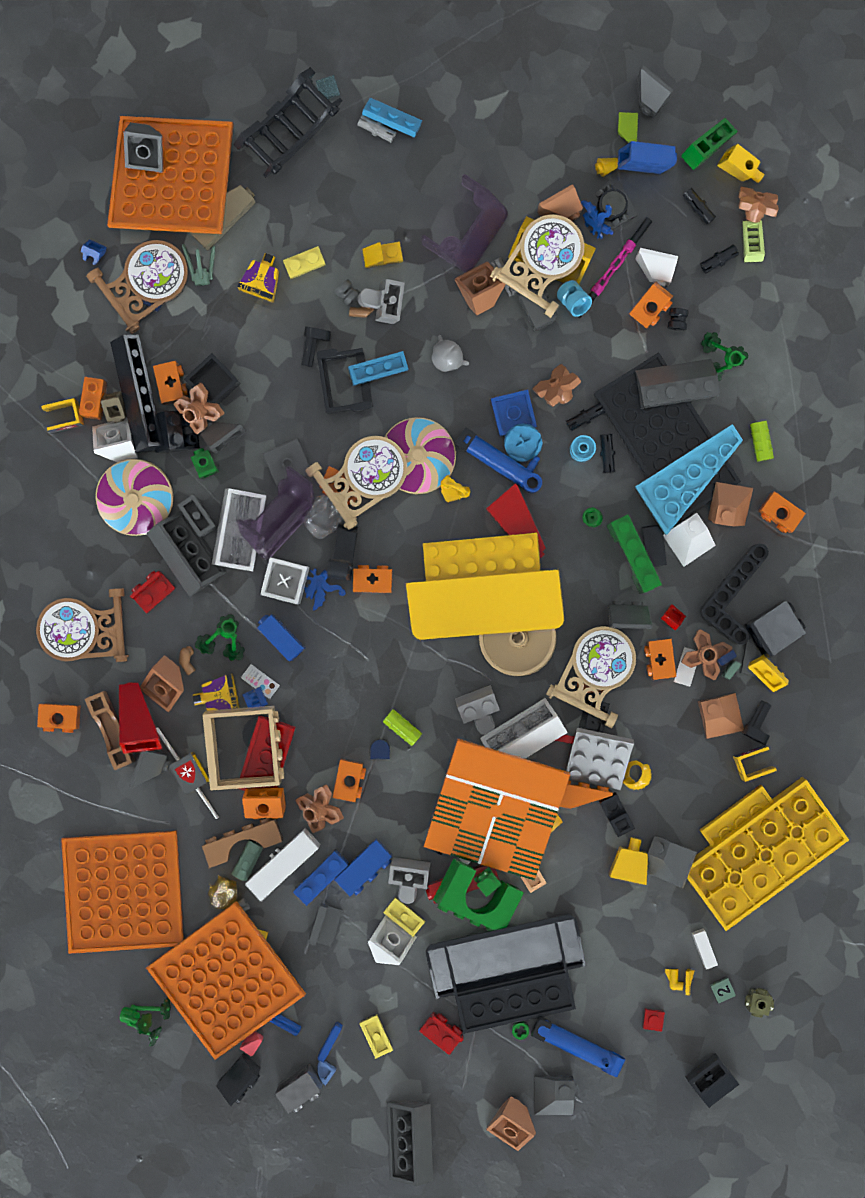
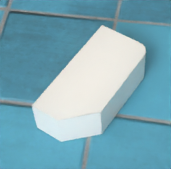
M702 928L692 932L704 967L709 969L717 966L718 964L705 930Z

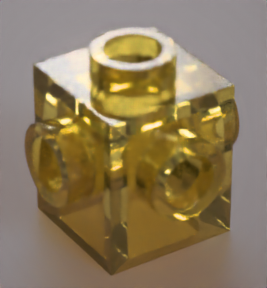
M218 876L214 886L211 885L208 891L210 905L217 909H226L237 899L236 881Z

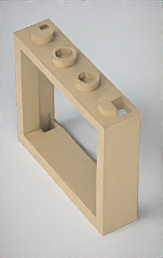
M275 706L208 710L203 713L210 790L280 785L282 779H284V768H280L283 754L282 749L278 747V742L281 741L280 730H277L276 723L279 722V713L275 711ZM268 714L274 776L220 780L214 718Z

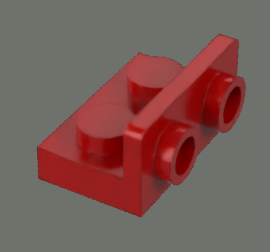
M161 571L151 572L146 577L147 581L143 585L139 583L131 590L133 593L130 597L137 602L146 614L176 589Z
M433 1012L419 1029V1032L450 1055L459 1042L463 1041V1031L456 1025L452 1027L448 1024L447 1018L442 1014Z

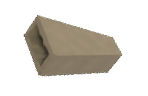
M241 185L226 193L222 234L189 233L208 251L256 203L253 198L255 194L248 187L244 189Z

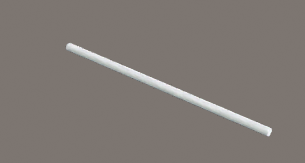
M157 727V733L159 734V736L161 737V739L163 740V742L165 743V745L167 746L175 760L178 761L179 757L177 756V754L175 753V751L173 750V748L171 747V745L169 744L161 730ZM197 788L196 791L215 819L219 818L200 788Z

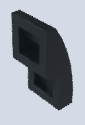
M659 525L642 527L645 550L653 567L667 565L663 530Z
M616 792L610 797L599 800L617 837L635 829Z

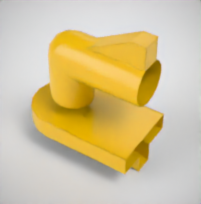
M665 969L670 989L683 991L684 982H678V969ZM691 969L686 970L685 993L689 996L695 970Z

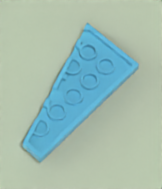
M733 424L635 487L665 535L671 531L673 526L743 441Z

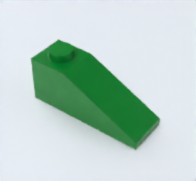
M724 118L694 141L681 157L695 170L738 131Z

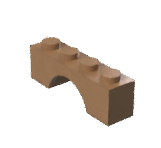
M102 691L86 698L85 702L90 714L98 724L104 737L107 754L114 771L136 762L133 753L123 754L119 744V720L107 691Z
M264 818L259 820L260 824L253 826L250 823L242 826V830L235 833L234 830L223 833L224 837L217 839L214 836L206 839L202 849L209 868L228 862L233 845L240 840H254L263 848L282 842L284 839L277 820Z

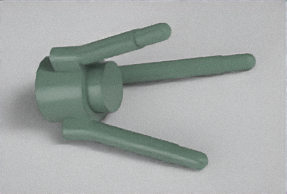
M182 244L192 282H195V286L209 285L210 280H213L215 246L211 248L208 272L206 268H202L200 251L196 249L198 269L194 272L186 246Z

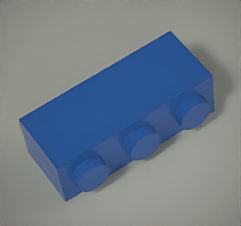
M376 838L334 880L349 896L353 894L358 895L364 889L362 885L367 880L371 882L378 875L376 872L381 867L385 869L392 862L390 859L392 853Z
M335 849L294 889L293 893L307 906L348 866L349 862Z

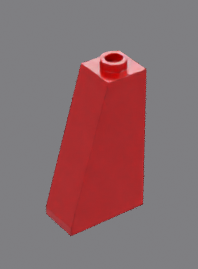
M515 483L487 507L486 511L507 535L538 533L539 555L541 558L545 555L543 551L546 547L523 496Z
M138 682L119 685V744L123 754L162 749L160 738Z

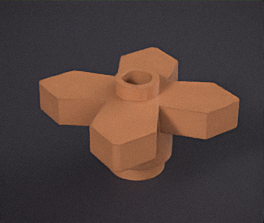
M746 187L740 188L739 209L745 210V218L747 220L758 223L764 217V214L773 217L777 216L778 205L776 204L778 195L768 192H756Z
M560 364L552 371L549 380L540 381L533 387V390L540 398L544 397L547 403L554 407L558 402L561 404L569 402L573 397L572 389L577 387L581 380L576 374H569L567 368Z
M199 383L190 390V398L183 396L173 404L178 412L183 414L185 421L190 423V427L196 434H199L208 427L207 419L214 422L224 414V411L218 404L207 403L208 391L202 383Z
M699 629L693 638L697 650L686 652L681 663L690 668L702 664L704 676L716 680L720 673L717 659L729 653L733 647L725 642L712 646L710 634ZM705 651L709 652L708 658H704Z
M326 784L314 790V797L307 793L296 799L312 833L325 828L326 821L330 824H335L344 819L338 807L329 805L332 793Z

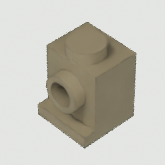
M118 391L103 396L100 402L107 422L114 421V423L124 421L127 414L122 392Z

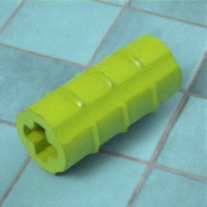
M767 421L750 424L757 462L774 459Z
M394 709L383 721L389 729H392L411 746L423 734Z

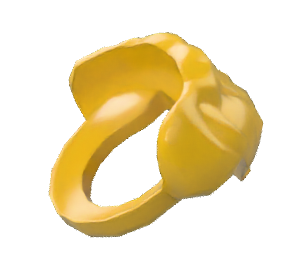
M449 475L441 481V493L446 502L470 496V488L456 483Z
M639 761L629 762L623 783L633 790L643 789L649 785L651 781L649 765L642 764ZM634 765H639L642 769V775L638 782H635L630 777V768Z

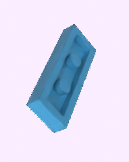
M372 98L368 100L362 112V115L412 137L416 136L422 124V120Z
M403 351L348 366L353 386L409 370Z

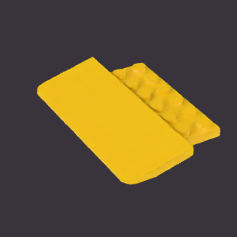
M538 533L423 543L426 581L406 583L412 633L420 640L556 629L564 623L559 570L541 571Z

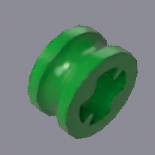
M525 1021L515 1022L512 1026L513 1036L518 1040L527 1038L529 1035L528 1024ZM520 1026H523L526 1032H522L521 1035H519L518 1031H515V1029H519Z

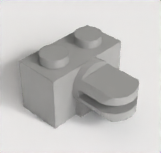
M386 279L380 283L379 290L365 288L358 295L359 305L377 309L375 321L395 324L400 320L405 283Z
M491 685L455 698L463 723L474 720L478 732L483 735L494 730L495 724L491 713L500 709Z
M393 857L388 884L399 885L398 898L402 903L410 904L414 902L417 888L427 889L431 862Z

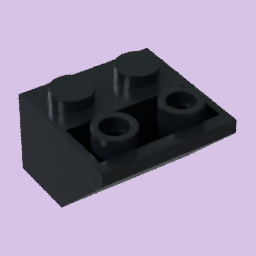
M178 411L157 413L164 446L156 449V453H170L200 448L198 434L190 427V423L185 421L183 414Z
M245 1053L238 1058L216 1085L230 1106L235 1102L238 1104L244 1098L247 1088L252 1089L260 1077L259 1071L261 1068Z
M716 1053L685 1076L689 1084L709 1108L740 1085Z

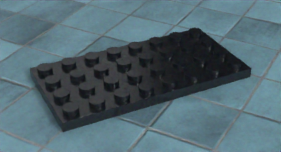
M659 352L594 393L647 479L712 438V435L690 401L641 409L635 371L667 366ZM728 460L679 520L712 500L716 482L732 485L741 482Z

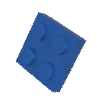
M528 390L490 399L499 436L506 435L510 428L522 423L530 424L537 428Z

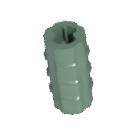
M249 839L231 874L242 881H247L259 856H261L263 847L258 842Z

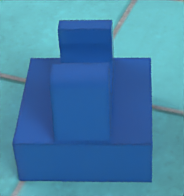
M88 240L82 245L83 260L86 261L91 256L94 259L93 264L96 265L105 254L107 247Z
M261 686L242 694L248 708L268 705Z

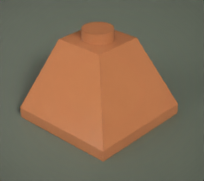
M570 185L539 203L538 215H560L571 221L578 219L583 208L574 185Z
M488 261L455 278V282L467 305L476 315L492 308L506 285L498 279L495 282L493 281V278L490 276L494 268Z
M716 482L708 520L715 524L727 526H745L753 488Z
M164 655L152 667L141 684L140 689L168 713L183 693L184 687L180 667Z
M736 693L698 701L706 739L743 731L744 728Z
M510 1097L502 1104L486 1129L517 1151L536 1134L527 1107L513 1097Z

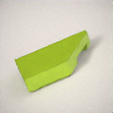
M619 112L618 134L627 143L631 141L637 142L638 113Z

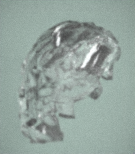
M319 495L316 496L312 508L307 512L304 525L311 535L317 539H323L335 533L338 524L344 519L328 496Z

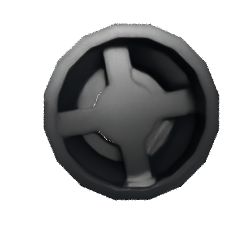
M670 308L669 315L671 318L667 328L678 331L687 330L686 318L688 317L689 310Z

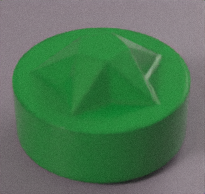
M591 507L584 511L582 518L587 526L597 527L601 524L603 515L601 511Z

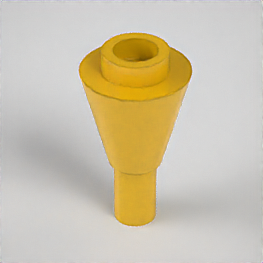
M598 158L597 163H595L596 172L602 177L618 168V158Z

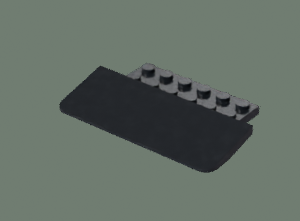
M565 914L433 943L426 949V958L435 997L439 999L455 995L463 1034L576 1009L568 970L584 967L586 962L577 920L573 915Z

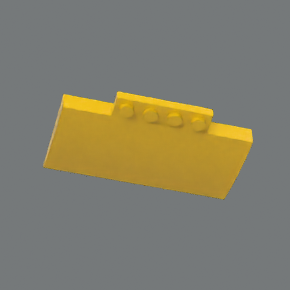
M801 777L773 799L764 787L759 785L699 830L710 845L695 856L687 879L724 930L727 931L848 842L849 839L805 778Z

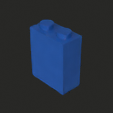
M631 141L618 150L617 169L662 174L676 164L677 153H675V146Z
M265 615L258 622L260 626L257 629L289 662L293 661L306 648L275 615Z

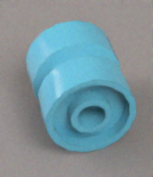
M567 281L558 289V300L566 306L573 316H581L590 309L592 299L576 281Z
M580 435L576 437L569 448L571 457L577 462L590 460L595 454L596 443L590 436Z

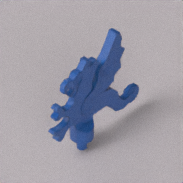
M581 201L587 210L583 214L585 226L587 228L589 226L593 227L590 233L595 235L597 231V239L603 238L601 232L606 235H613L614 232L611 230V227L604 224L605 218L611 215L612 207L607 204L605 207L607 212L598 213L596 206L592 205L591 202Z
M316 569L310 570L314 577L307 576V580H311V584H308V587H304L305 593H307L306 598L310 596V599H313L314 593L317 590L313 610H317L318 607L323 605V602L326 600L325 591L339 590V595L344 596L346 594V591L341 586L329 585L326 582L329 578L327 577L326 570L320 575L316 574Z

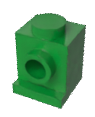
M204 448L193 452L194 456L191 457V460L200 479L219 472L209 450L205 451ZM201 459H206L204 466L200 465Z
M489 867L474 878L477 886L486 897L502 885L501 881Z

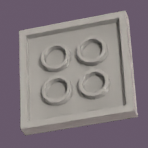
M577 728L565 770L570 772L569 780L621 790L634 739Z

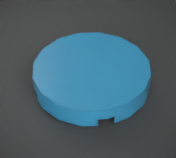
M524 423L510 428L504 438L507 454L512 459L520 462H526L537 456L541 451L543 443L538 430L532 425Z

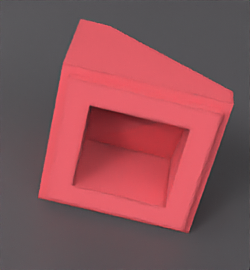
M255 1031L245 1038L240 1049L253 1056L263 1041V1035Z

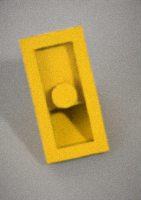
M381 242L362 249L366 268L403 262L400 242L382 245Z

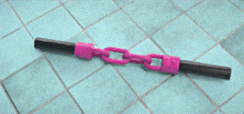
M646 217L631 239H628L624 244L623 250L615 257L605 274L592 287L589 294L592 302L602 293L609 279L622 265L626 256L634 250L636 243L652 223L651 219ZM619 258L621 261L616 267L614 264ZM602 280L605 281L603 285H600Z

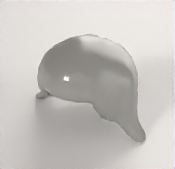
M441 335L438 336V342L434 345L432 362L438 370L447 372L458 369L462 365H469L468 361L463 360V353L459 345L454 341L443 340Z

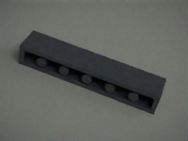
M122 335L111 341L110 344L135 453L152 452L164 446L140 338L139 335Z

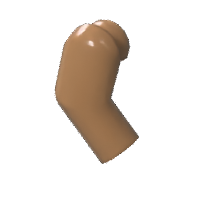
M363 306L360 308L350 307L349 316L368 317L374 309Z
M191 646L182 648L179 656V664L188 676L196 671L190 663V657L194 654Z

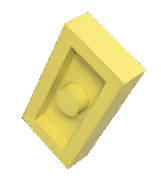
M318 246L283 260L290 279L326 265Z
M396 897L383 911L385 915L413 937L425 923L424 919Z
M377 1014L359 1023L375 1059L393 1051V1047Z

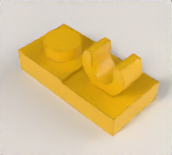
M765 655L749 662L748 668L772 692L788 685L789 680L785 677V674L781 673L778 667Z

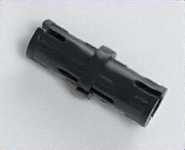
M690 188L683 194V197L693 207L694 213L697 212L706 225L716 218L706 206L707 202L705 200L702 201L693 188Z
M732 244L725 250L714 253V256L700 263L702 271L707 274L714 268L725 265V262L739 255L737 247Z
M598 402L587 410L583 409L580 411V414L566 420L567 425L575 422L569 429L573 431L585 423H591L590 420L604 414V409L596 412L597 409L602 407L601 403Z
M612 434L600 435L602 446L600 456L603 458V473L615 472V451H613Z

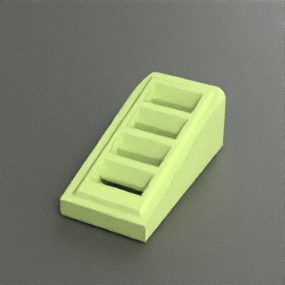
M762 220L758 223L743 221L744 262H762L765 256ZM756 228H758V231H748V230H747V229H756ZM758 236V238L748 239V237Z

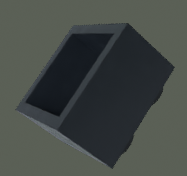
M213 353L184 378L192 388L202 383L208 391L207 403L218 405L241 384Z

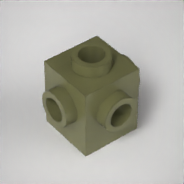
M750 989L749 995L747 994L745 998V1006L752 1016L762 1018L763 1015L769 1016L770 1011H773L774 1000L766 989ZM759 1002H763L762 1007L758 1006Z

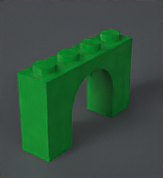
M629 515L606 525L614 542L619 543L633 572L631 578L639 594L646 593L662 585Z
M453 859L433 898V901L438 904L437 908L446 913L450 910L454 912V916L462 920L466 917L470 919V923L478 927L484 925L488 931L506 928L524 892L518 887L501 880L502 885L497 888L487 905L476 909L469 908L466 904L465 896L476 870L468 864Z

